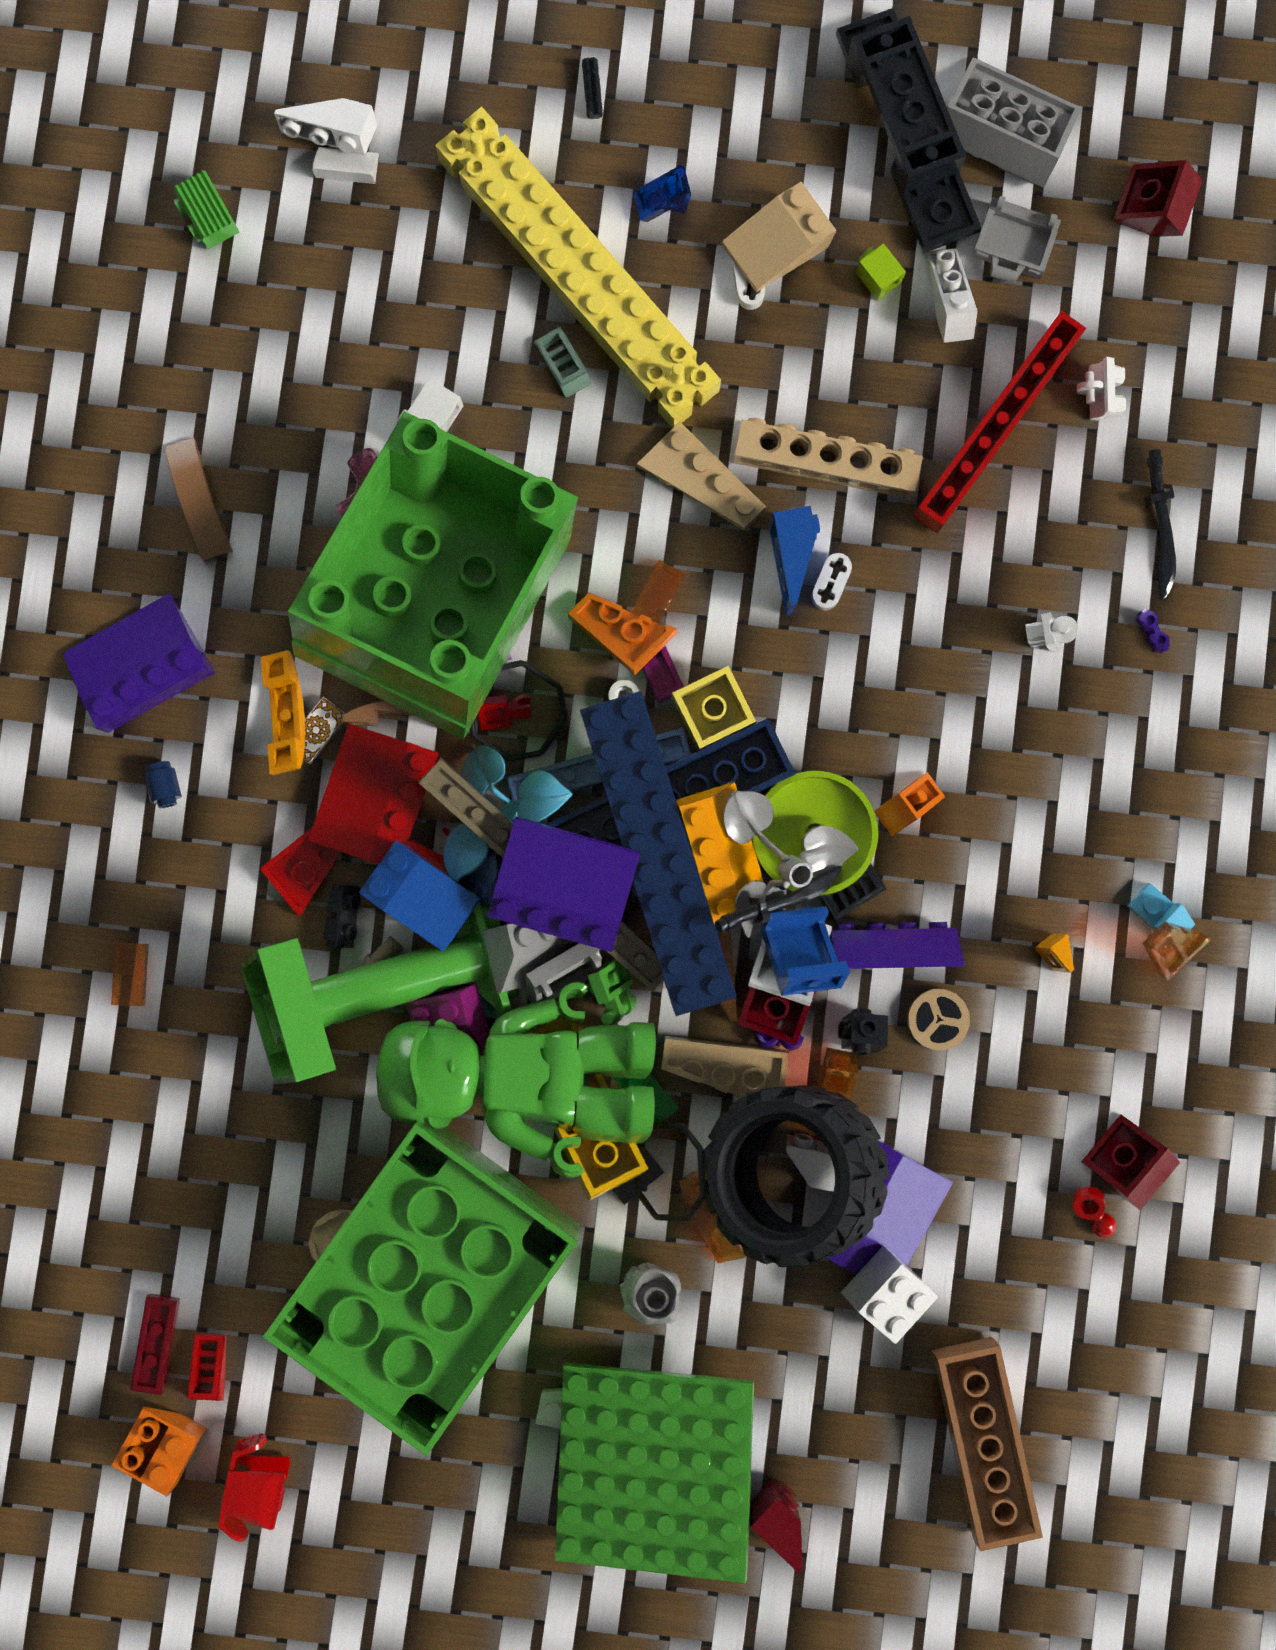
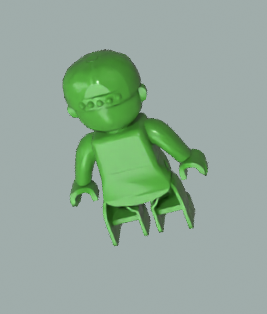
M579 982L566 985L560 992L557 1000L551 997L506 1012L496 1019L486 1040L483 1056H480L478 1045L467 1033L458 1030L451 1021L447 1022L444 1019H439L435 1022L434 1026H431L430 1021L406 1022L397 1025L389 1031L380 1047L379 1059L376 1065L377 1096L381 1109L390 1118L410 1125H414L418 1121L425 1123L426 1119H428L429 1126L433 1129H441L448 1126L452 1118L468 1111L474 1105L477 1094H481V1111L485 1115V1121L490 1132L499 1141L546 1161L549 1158L553 1170L560 1176L568 1178L578 1177L585 1172L583 1167L579 1163L571 1165L564 1162L561 1157V1151L565 1148H579L581 1137L593 1141L644 1143L650 1137L655 1110L653 1087L629 1086L626 1089L588 1087V1075L602 1074L604 1077L646 1078L654 1065L656 1047L654 1023L631 1022L627 1026L597 1025L586 1027L577 1033L575 1031H558L549 1034H527L535 1028L557 1019L558 1015L567 1022L583 1023L585 1011L571 1010L566 1001L569 998H582L589 992L590 988ZM523 1120L541 1122L568 1131L573 1130L581 1137L563 1138L556 1144L553 1143L552 1138L524 1123Z

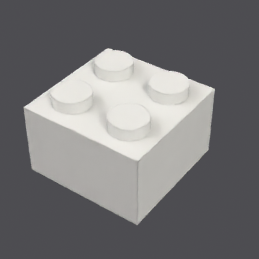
M884 1245L841 1291L843 1296L864 1318L895 1344L938 1298L912 1270Z

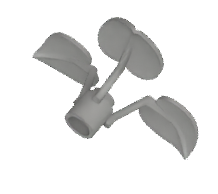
M735 791L729 796L723 810V824L726 833L731 839L740 844L750 842L756 835L759 840L781 859L778 871L782 877L781 880L769 881L768 885L759 880L751 881L744 885L736 896L735 911L751 906L749 901L751 897L767 895L766 901L785 896V893L775 886L783 885L787 888L792 884L795 887L801 888L808 885L813 876L822 874L836 866H842L851 855L858 851L857 845L842 831L823 825L812 828L804 835L802 843L805 851L799 854L800 858L794 855L787 856L760 832L766 829L773 819V807L768 798L754 791ZM753 918L740 924L744 934L750 938L761 933L760 929L763 923H753Z

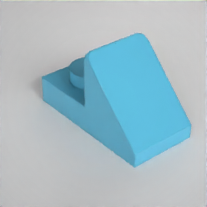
M1146 883L1127 905L1131 911L1172 947H1176L1195 925L1181 903H1172L1151 883Z

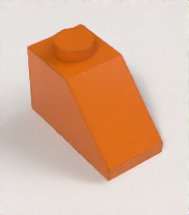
M927 772L882 804L874 812L878 816L880 823L893 836L919 819L945 798V795Z

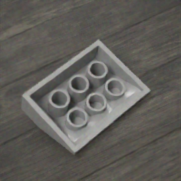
M973 57L947 109L964 151L969 152L973 157L981 158L996 165L1003 171H1009L1018 175L1031 184H1037L1044 188L1063 151L1081 107Z

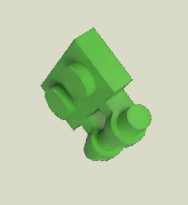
M615 958L610 959L588 975L589 988L596 997L598 1005L605 1003L606 1008L601 1016V1021L605 1025L618 1023L623 1019L624 1015H628L634 1010L637 998L632 995L629 988L634 982L630 972Z

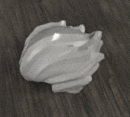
M649 1262L642 1263L638 1267L632 1266L625 1274L624 1282L620 1284L624 1302L623 1311L629 1317L645 1325L671 1324L674 1322L679 1312V1293L681 1291V1283L677 1274L670 1269H665Z

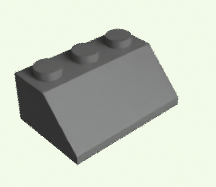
M514 924L482 931L497 993L526 986L527 973L579 944Z

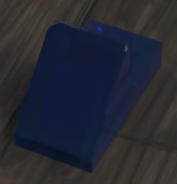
M683 165L675 167L633 191L641 221L649 222L669 210L680 213L686 212L691 198V191Z

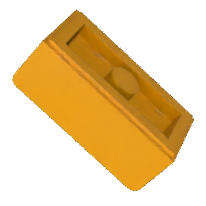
M1052 933L1035 947L1036 951L1053 971L1071 973L1074 970L1067 933Z

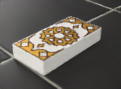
M322 697L305 719L303 759L309 764L313 763L344 724L342 716L345 713L325 697Z

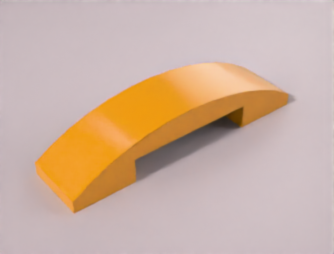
M286 650L261 657L262 683L264 687L269 689L273 743L267 744L269 774L271 775L300 769L305 749V713L302 691L292 654Z

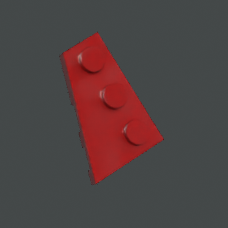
M312 828L260 868L298 917L302 915L342 853L308 841Z

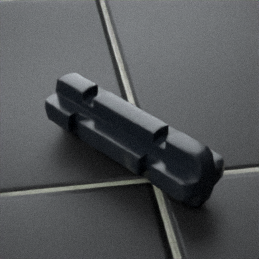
M595 57L584 58L582 60L587 117L589 119H600L603 116L598 60Z

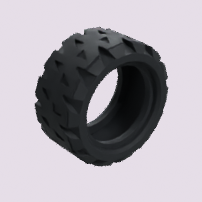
M811 1085L761 1089V1091L745 1095L729 1106L730 1111L718 1118L708 1136V1139L712 1141L704 1149V1175L708 1176L706 1180L705 1201L709 1213H717L718 1215L716 1226L731 1245H741L743 1254L763 1264L776 1263L778 1267L782 1268L801 1267L845 1252L849 1247L858 1244L872 1230L874 1226L873 1220L881 1215L888 1190L884 1184V1179L889 1178L887 1155L885 1150L877 1143V1140L881 1139L872 1121L868 1116L857 1111L858 1106L840 1093L827 1091L824 1087ZM787 1120L801 1124L817 1135L827 1148L834 1167L835 1186L831 1202L822 1217L810 1227L790 1223L776 1214L764 1199L757 1179V1160L764 1140L775 1127Z

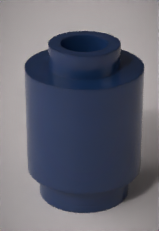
M161 761L147 765L144 778L151 804H158L159 809L177 805L176 800L180 799L182 795L175 768L171 767L170 761Z

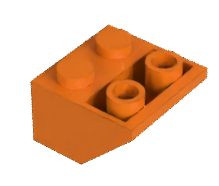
M144 1407L111 1466L167 1497L181 1479L208 1428L181 1413Z

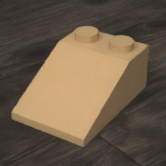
M799 182L776 196L725 238L721 244L755 292H758L827 249L837 230L804 184Z

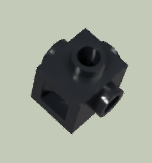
M853 1009L851 1013L842 1018L838 1025V1038L841 1039V1049L852 1050L854 1055L866 1056L870 1055L871 1052L878 1053L886 1048L888 1045V1016L872 1014L870 1009Z

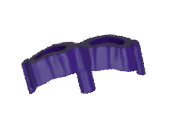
M1143 609L1137 614L1136 622L1140 625L1141 632L1147 635V643L1152 646V651L1162 654L1168 651L1170 646L1169 636L1161 632L1157 626V615L1151 610Z
M758 1031L754 1038L758 1045L766 1049L781 1044L789 1051L801 1047L804 1037L800 1034L797 1045Z

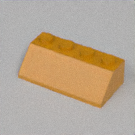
M735 782L676 800L714 925L715 921L719 920L721 916L735 912V899L744 885L755 880L764 883L752 840L746 844L735 842L729 837L724 828L723 810L729 796L737 791Z

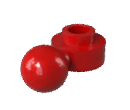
M1094 1187L1078 1189L1073 1195L1074 1212L1083 1219L1091 1220V1229L1098 1237L1107 1238L1112 1236L1116 1231V1221L1113 1216L1105 1213L1104 1194Z

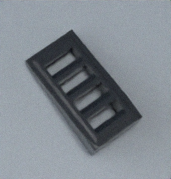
M871 863L863 874L867 873L874 884L875 889L870 891L861 876L857 882L865 893L862 897L859 896L853 884L847 887L855 900L852 903L848 901L842 890L836 892L845 906L842 909H839L831 894L819 896L824 906L827 907L833 921L838 920L887 889Z

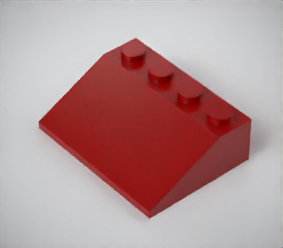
M348 724L308 841L379 865L396 840L407 845L426 789L419 784V780L436 763L439 753Z

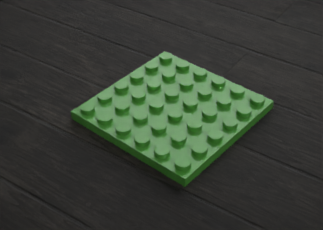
M566 1363L563 1365L555 1561L746 1583L754 1380Z

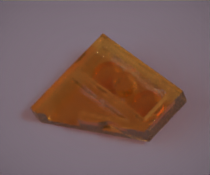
M1164 922L1158 929L1153 930L1142 944L1159 975L1168 981L1210 941V938L1201 931Z

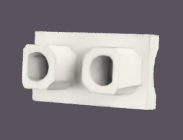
M1105 357L1102 362L1090 365L1089 372L1085 373L1086 381L1077 384V393L1086 395V403L1090 404V420L1098 421L1109 415H1117L1125 411L1126 398L1123 395H1115V387L1123 384L1125 380V368L1115 365L1114 358Z
M1051 612L1041 614V622L1025 624L1027 640L1030 646L1046 645L1049 651L1059 650L1057 642L1069 643L1078 634V625L1073 618L1061 616L1054 619Z

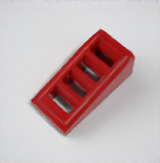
M194 1333L187 1393L188 1400H224L227 1335ZM202 1344H217V1351L202 1350ZM216 1357L215 1364L201 1363V1358ZM201 1370H215L214 1377L201 1376ZM200 1383H213V1390H200Z

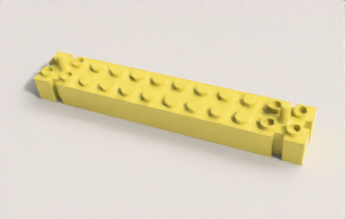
M481 106L463 121L465 130L458 135L455 130H452L435 145L439 162L454 179L460 175L462 188L645 398L649 402H652L655 398L658 400V413L673 429L679 422H684L692 415L694 402L697 401L700 406H703L720 391L721 379L706 362L700 366L696 363L697 351L506 133L502 137L499 136L498 124Z

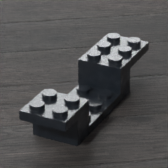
M891 8L837 28L836 37L856 87L859 89L868 85L896 154L890 172L923 253L979 233L982 227L960 175L966 154L910 16L898 20L894 9Z

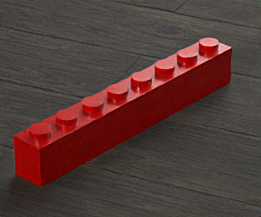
M1061 310L912 517L936 534L940 531L1086 330L1085 326Z

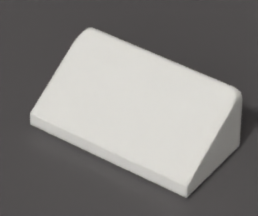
M318 147L312 170L316 178L375 184L379 154L366 152L365 155L355 152L347 153L341 149Z

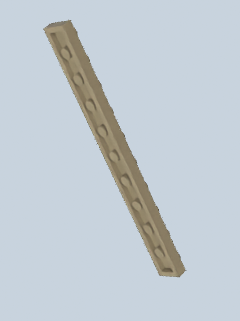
M440 757L419 780V784L504 858L513 822ZM621 920L612 952H607L653 992L664 980L655 951Z

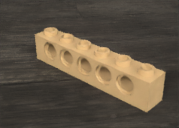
M749 418L748 420L742 419L733 463L912 499L916 493L923 456L916 455L914 450L900 448L896 451L886 449L884 444L869 442L866 445L856 443L854 438L848 436H839L837 439L827 437L824 432L819 430H809L807 433L798 431L796 427L789 424L773 426L766 424V421L763 419ZM764 439H770L775 443L776 447L772 450H766L762 448L760 442ZM800 445L805 449L806 454L795 456L790 451V447ZM829 451L834 454L836 460L825 462L822 460L820 453ZM853 457L861 458L865 463V467L860 469L853 467L850 459ZM883 463L891 464L895 469V473L892 475L883 473L880 465Z

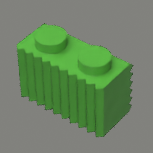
M201 171L173 187L178 196L173 201L182 217L187 215L190 217L193 224L189 225L188 228L197 243L203 241L206 247L210 249L239 233L236 224L206 171Z

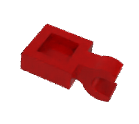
M507 695L486 697L478 712L481 731L511 727V719L532 717L529 695L517 696L510 702H508Z

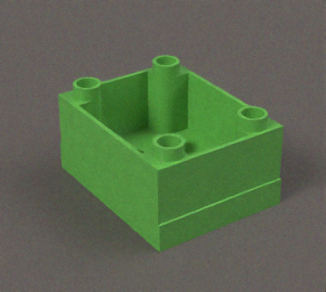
M404 411L288 610L294 656L464 740L570 542L578 497L557 487L548 478L537 477L440 429L431 420L420 419Z
M426 1119L425 1123L418 1121L414 1124L263 1338L427 1457L578 1243L580 1224L447 1127L433 1129L429 1126L428 1119Z

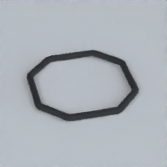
M523 660L505 663L501 670L522 666L557 690L562 717L541 748L537 751L511 756L478 735L475 722L470 727L473 739L482 745L493 748L504 759L512 762L544 754L568 717L563 688L560 683Z
M653 1123L652 1130L681 1129L697 1149L700 1195L687 1215L658 1214L642 1193V1178L639 1175L635 1177L637 1197L655 1220L688 1222L693 1218L706 1197L703 1147L683 1123ZM644 1143L636 1144L639 1151Z

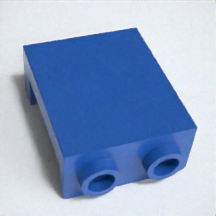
M806 906L802 909L791 911L781 909L769 913L770 921L763 923L760 931L781 996L842 988L850 970L847 961L838 962L825 925V919L828 915L827 907L815 908L814 906Z

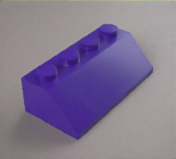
M929 922V928L917 929L916 923H898V929H885V923L867 924V930H854V924H836V930H831L830 940L838 962L847 961L849 969L964 966L957 928H948L947 922Z

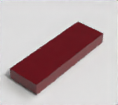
M148 1294L146 1296L130 1391L162 1395L164 1393L180 1298Z

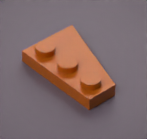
M588 593L568 612V617L572 622L634 676L677 634V629L672 626L658 624L652 621L650 617L643 614L639 616L623 609L621 605L592 593Z

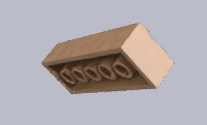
M993 1337L931 1350L972 1537L981 1552L1043 1538L1000 1345Z

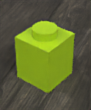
M884 243L876 249L873 247L867 249L859 257V264L856 270L858 277L877 301L900 285L906 273Z

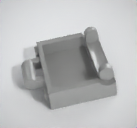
M992 197L972 257L990 262V276L1012 284L1015 283L1021 273L1040 279L1050 257L1061 220L1057 219L1058 215L1053 213L1048 216L1006 202V197Z
M579 943L527 973L526 993L530 1002L534 1003L551 997L557 1000L560 992L566 985L574 982L583 984L588 982V975L602 966L600 949Z

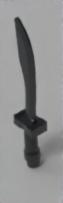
M1160 449L1148 451L1149 458H1147V467L1150 468L1152 495L1144 498L1146 508L1155 504L1160 530L1158 558L1159 596L1161 599H1165L1173 586L1176 576V554L1167 501L1175 498L1173 488L1164 492L1161 471L1163 457H1161Z
M836 866L813 877L808 885L782 897L766 901L767 895L749 898L751 906L721 916L719 920L715 921V927L718 932L722 933L753 918V923L770 921L769 913L797 905L826 892L839 877L842 867Z

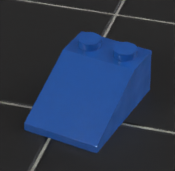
M811 506L773 512L769 525L785 616L792 614L798 602L815 540H817V533H820L818 515H812Z
M397 840L359 892L388 915L442 951H445L481 900L411 847Z

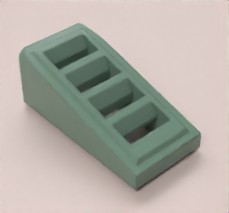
M561 327L534 341L565 397H569L591 384L586 368ZM560 341L562 342V345L551 350L550 352H547L546 349L550 348L551 346L557 344ZM566 352L568 353L567 355L553 362L555 358L561 356ZM574 363L573 366L569 367L568 369H566V370H564V371H562V372H559V370H561V369L565 368L566 366H568V365Z

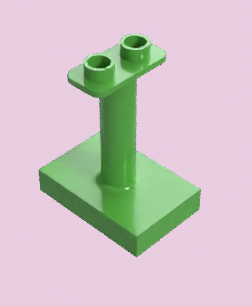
M480 902L477 904L455 935V939L450 942L445 951L432 945L314 981H310L298 938L256 950L240 964L274 1084L296 1083L336 1070L324 1028L466 984L477 982L480 996L487 1001L492 1016H500L509 1012V999L519 996V988L501 993L496 991L482 932L501 926L500 920L487 917L490 905L484 906Z

